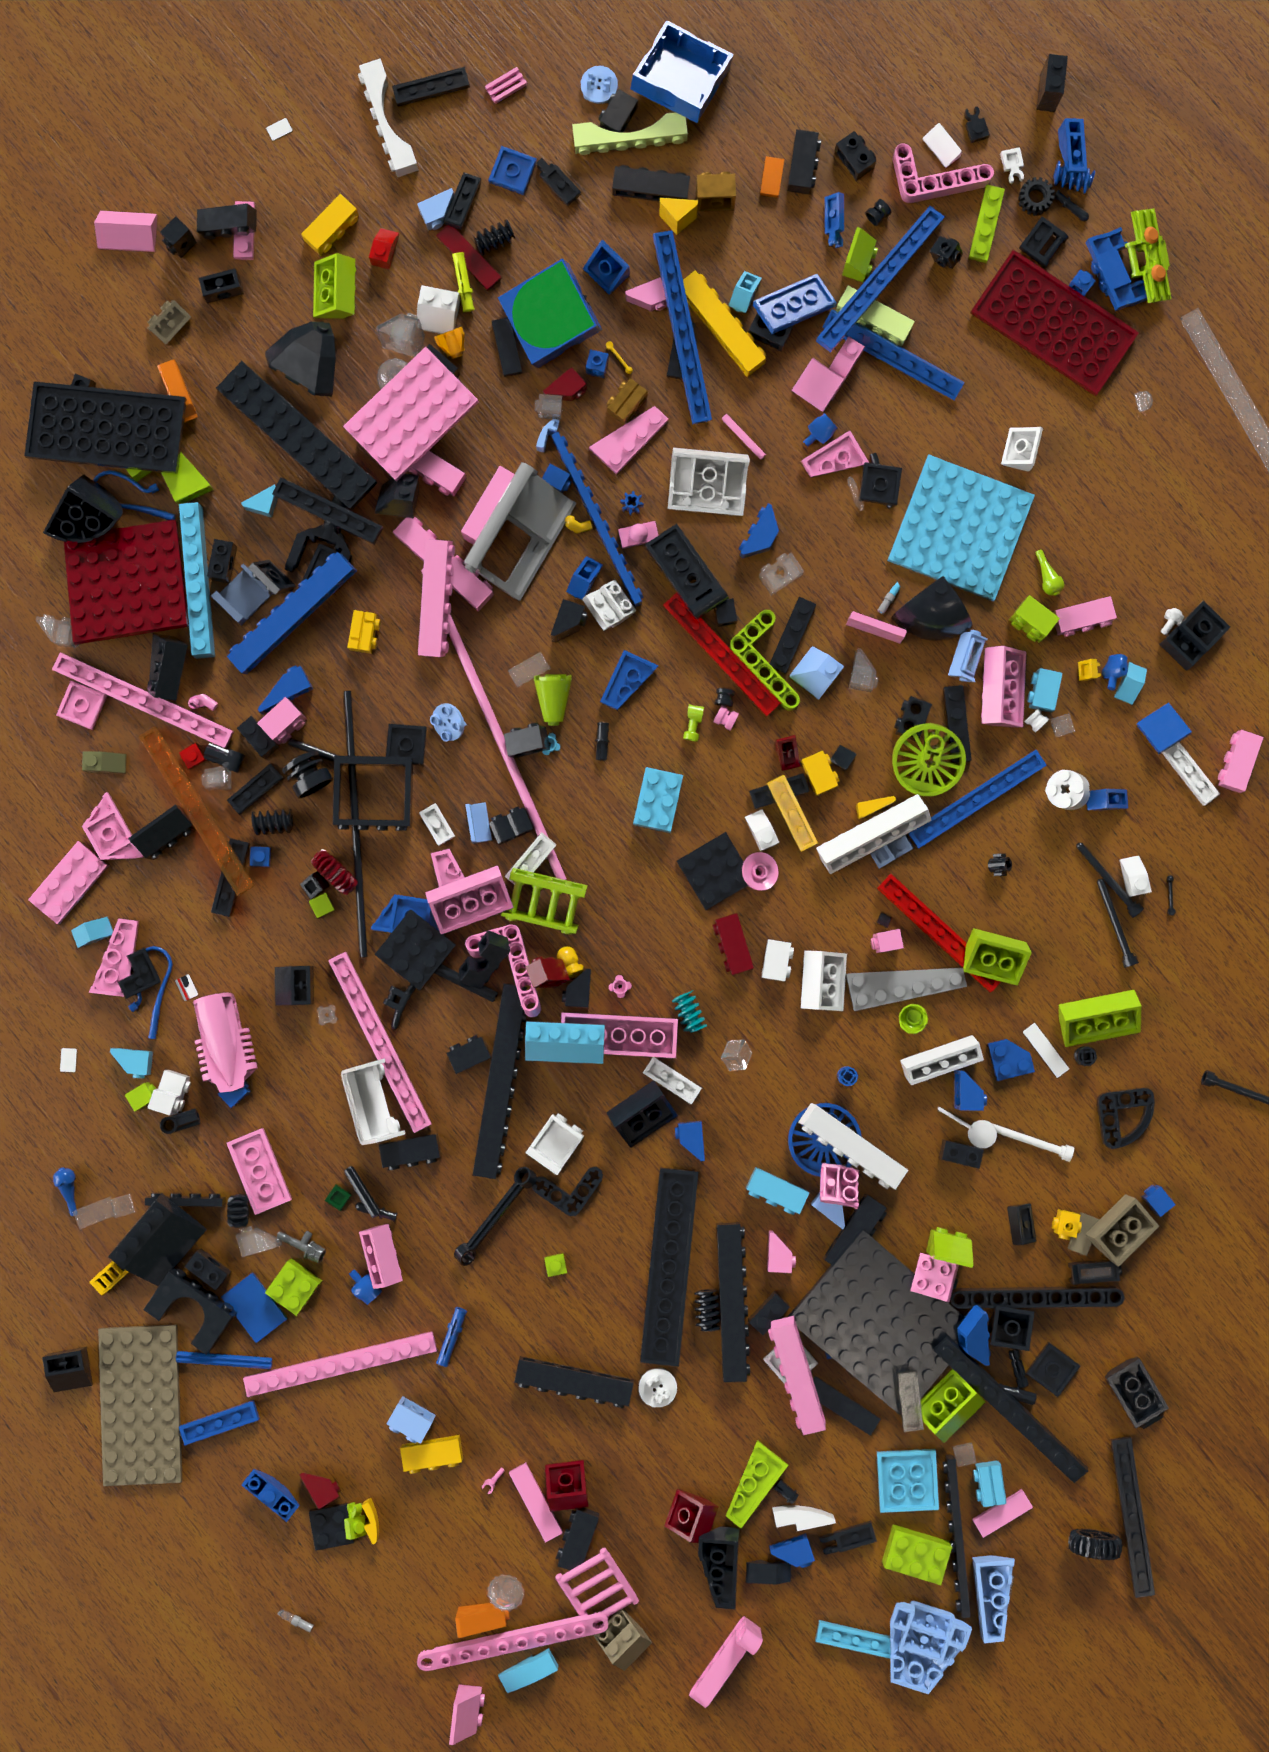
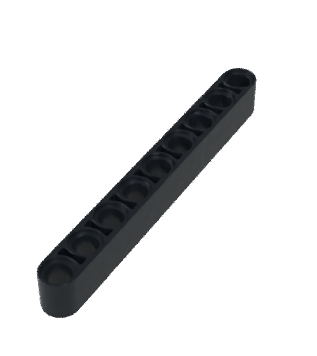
M1113 1286L956 1288L952 1290L950 1302L953 1306L960 1309L973 1308L975 1305H978L980 1308H995V1305L1009 1308L1117 1307L1123 1304L1125 1297L1121 1290ZM1058 1292L1060 1295L1059 1300L1052 1302L1051 1296ZM1074 1292H1078V1300L1071 1301V1295ZM1093 1292L1098 1293L1096 1301H1091L1090 1299ZM1112 1292H1117L1118 1294L1115 1301L1110 1300ZM978 1293L982 1294V1300L975 1303L973 1300L974 1296ZM996 1293H1001V1300L997 1303L993 1302V1296ZM1015 1293L1021 1294V1299L1018 1302H1013L1012 1300ZM1040 1293L1039 1301L1033 1302V1294ZM957 1294L963 1295V1300L960 1303L954 1302V1297Z

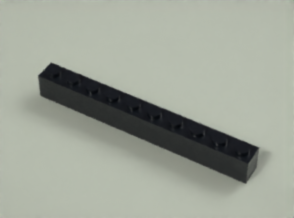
M504 984L472 1176L496 1179L497 1175H501L502 1163H499L500 1155L504 1156L506 1146L502 1142L503 1136L507 1137L509 1125L505 1124L506 1118H510L512 1106H509V1099L514 1097L515 1087H512V1081L517 1078L518 1068H515L516 1060H520L521 1049L518 1048L519 1041H523L524 1030L521 1029L522 1022H526L527 1018L521 1006L516 985ZM523 987L522 991H527L528 987Z

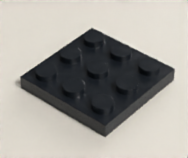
M726 832L676 861L705 911L748 886L742 875L744 861Z
M410 909L374 955L418 990H421L456 944L443 934L441 935L437 929Z

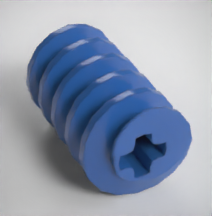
M1058 161L1053 175L1054 186L1061 181L1062 188L1069 183L1070 190L1076 185V191L1083 187V193H1086L1092 185L1095 170L1091 174L1089 168H1087V173L1067 172L1065 163L1060 167V161Z

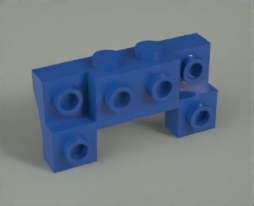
M1121 227L1105 234L1096 235L1086 241L1087 248L1093 259L1091 262L1092 272L1094 275L1097 274L1100 290L1105 293L1106 297L1109 296L1115 312L1147 300L1146 291L1143 286L1144 280L1142 279L1130 284L1131 280L1118 251L1126 249L1125 244L1128 243L1127 241L1124 242L1121 236L1123 231Z

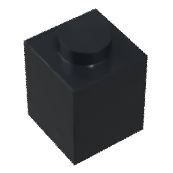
M734 598L727 599L715 607L718 627L737 624Z

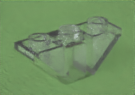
M43 614V617L36 616L37 623L52 643L72 648L80 645L73 643L70 618L62 617V620H56L51 615Z

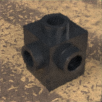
M939 236L930 250L934 262L941 267L947 266L952 269L961 260L963 254L957 240L947 239Z

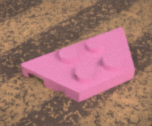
M106 792L98 806L91 812L90 818L82 826L100 860L143 858L144 856L129 841L128 838L132 834L110 794Z

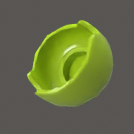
M918 1004L905 1006L899 1014L900 1027L910 1034L923 1031L928 1023L926 1010Z

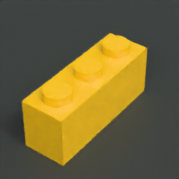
M339 194L301 233L303 240L321 256L323 252L326 253L330 250L332 243L336 239H340L349 226H353L357 222L358 211L344 196Z
M460 1435L425 1440L421 1444L418 1442L416 1444L406 1443L402 1444L400 1448L404 1472L409 1471L410 1474L418 1473L424 1468L437 1470L442 1465L455 1467L463 1460Z

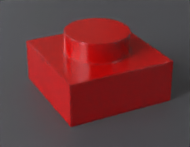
M196 743L179 752L189 770L206 761Z

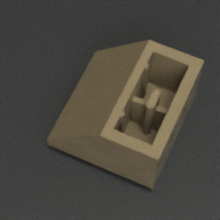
M624 1609L617 1611L608 1620L606 1631L594 1635L611 1663L624 1671L652 1644L644 1630Z

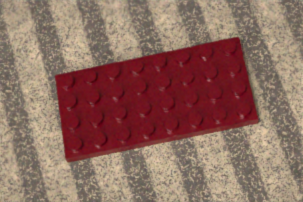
M1015 250L1011 251L970 312V314L1094 396H1097L1139 334V332Z

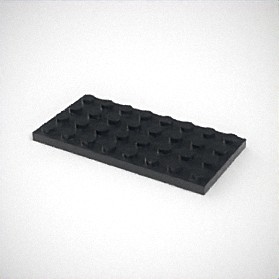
M34 381L24 456L29 459L178 474L187 399L182 396Z

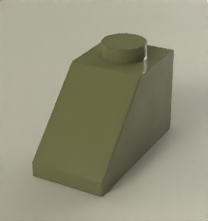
M83 751L82 771L87 773H126L127 754Z

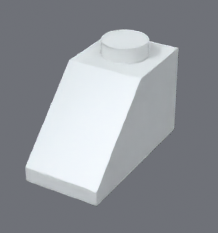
M762 809L745 817L760 852L779 843L773 827Z
M1134 856L1120 859L1127 895L1131 897L1152 892L1148 873L1140 857Z

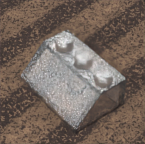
M410 313L406 315L399 314L376 327V333L382 348L413 357L421 352L425 335L420 320L416 315Z

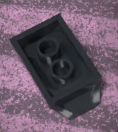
M1139 1357L1124 1361L1105 1375L1107 1383L1135 1428H1147L1162 1419L1164 1412L1169 1409Z

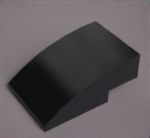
M1203 600L1159 645L1187 671L1229 630L1230 626Z

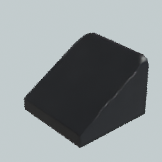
M839 745L831 757V762L846 771L857 754Z
M318 871L312 873L300 884L310 899H313L330 886Z

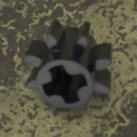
M1006 853L993 854V858H990L988 861V869L991 873H994V876H1007V872L1012 869V861L1009 857H1006Z

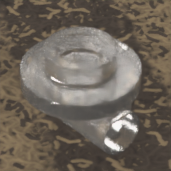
M1142 391L1134 394L1139 412L1151 408L1153 399L1149 392Z

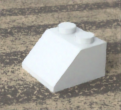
M422 285L417 306L416 329L439 334L454 330L461 301L459 293Z

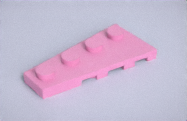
M654 406L590 446L589 450L617 475L668 422V418Z
M450 849L431 853L439 887L465 878Z

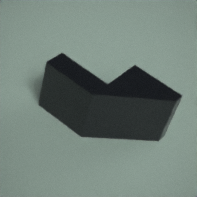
M764 1560L746 1562V1582L775 1585L791 1582V1564L785 1561L770 1563Z

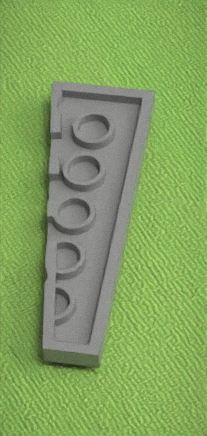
M963 968L846 974L854 1011L967 987Z

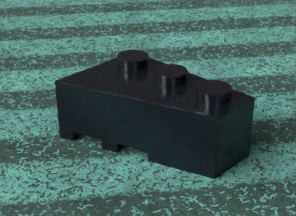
M153 633L147 689L148 693L154 698L177 700L188 645L174 636Z

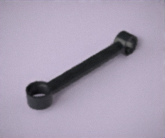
M520 1167L515 1172V1183L468 1243H463L456 1248L454 1257L461 1265L467 1266L475 1260V1250L524 1188H531L535 1184L537 1177L534 1171L527 1167ZM529 1172L527 1180L522 1183L523 1176Z

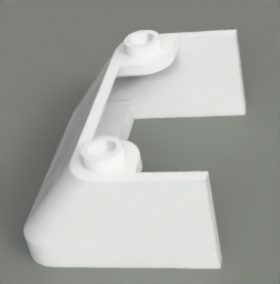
M385 1058L342 1070L341 1072L344 1089L361 1145L373 1144L405 1134V1131H400L398 1120L390 1117L380 1080H382L385 1074L381 1063H385Z

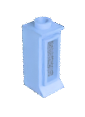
M970 630V632L961 634L948 673L949 676L960 677L959 680L962 682H975L974 675L984 643L988 640L981 636V632Z

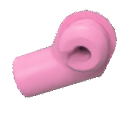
M206 694L193 696L188 701V705L192 709L206 706L214 711L218 706V703Z

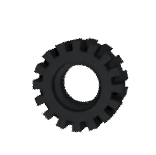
M1034 177L1032 181L1029 179L1022 186L1018 201H1020L1019 206H1023L1022 210H1027L1028 215L1031 212L1033 216H1037L1038 213L1042 215L1051 206L1055 192L1054 189L1052 190V184H1047L1048 180L1043 182V178L1039 177L1036 180V177ZM1031 191H1040L1043 194V200L1039 203L1031 201L1029 197Z

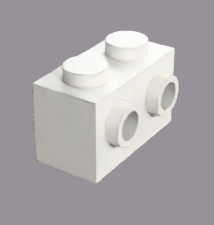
M767 940L761 978L785 981L786 978L790 977L791 967L788 966V961L793 958L794 952L791 943Z

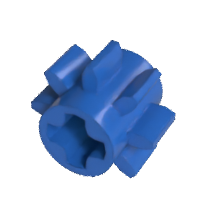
M634 491L629 495L625 492V500H620L621 504H625L622 511L627 510L630 516L635 511L639 514L638 508L644 507V503L639 502L642 495L636 496ZM629 500L635 501V506L629 505Z

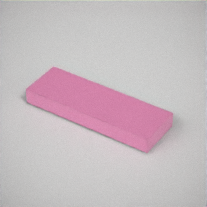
M1022 1489L1006 1498L1007 1504L995 1505L972 1519L983 1538L1033 1508Z

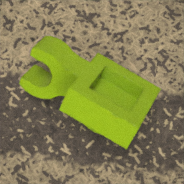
M355 1502L347 1504L349 1518L344 1519L346 1539L352 1540L367 1535L364 1529L366 1524L365 1515H361V1503L355 1504Z

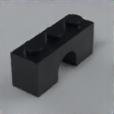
M489 930L478 943L479 955L483 958L476 959L468 956L459 968L460 982L481 989L489 981L492 973L499 968L501 961L510 952L508 938Z

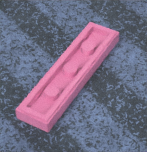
M525 1462L509 1471L545 1543L562 1534L563 1531L553 1512H550L548 1502L527 1463Z

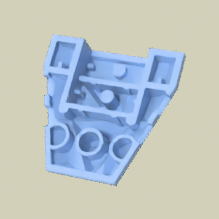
M911 1601L910 1604L906 1602L896 1603L890 1620L891 1683L929 1694L943 1677L945 1669L955 1662L954 1658L957 1654L966 1648L972 1627L964 1621L955 1619L954 1614L920 1602Z

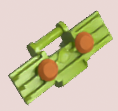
M1155 209L1132 211L1131 216L1136 241L1125 244V248L1128 249L1132 270L1131 278L1143 277L1148 303L1171 300L1167 270L1170 267L1165 240L1159 234ZM1136 251L1145 252L1146 265L1141 267L1140 270Z

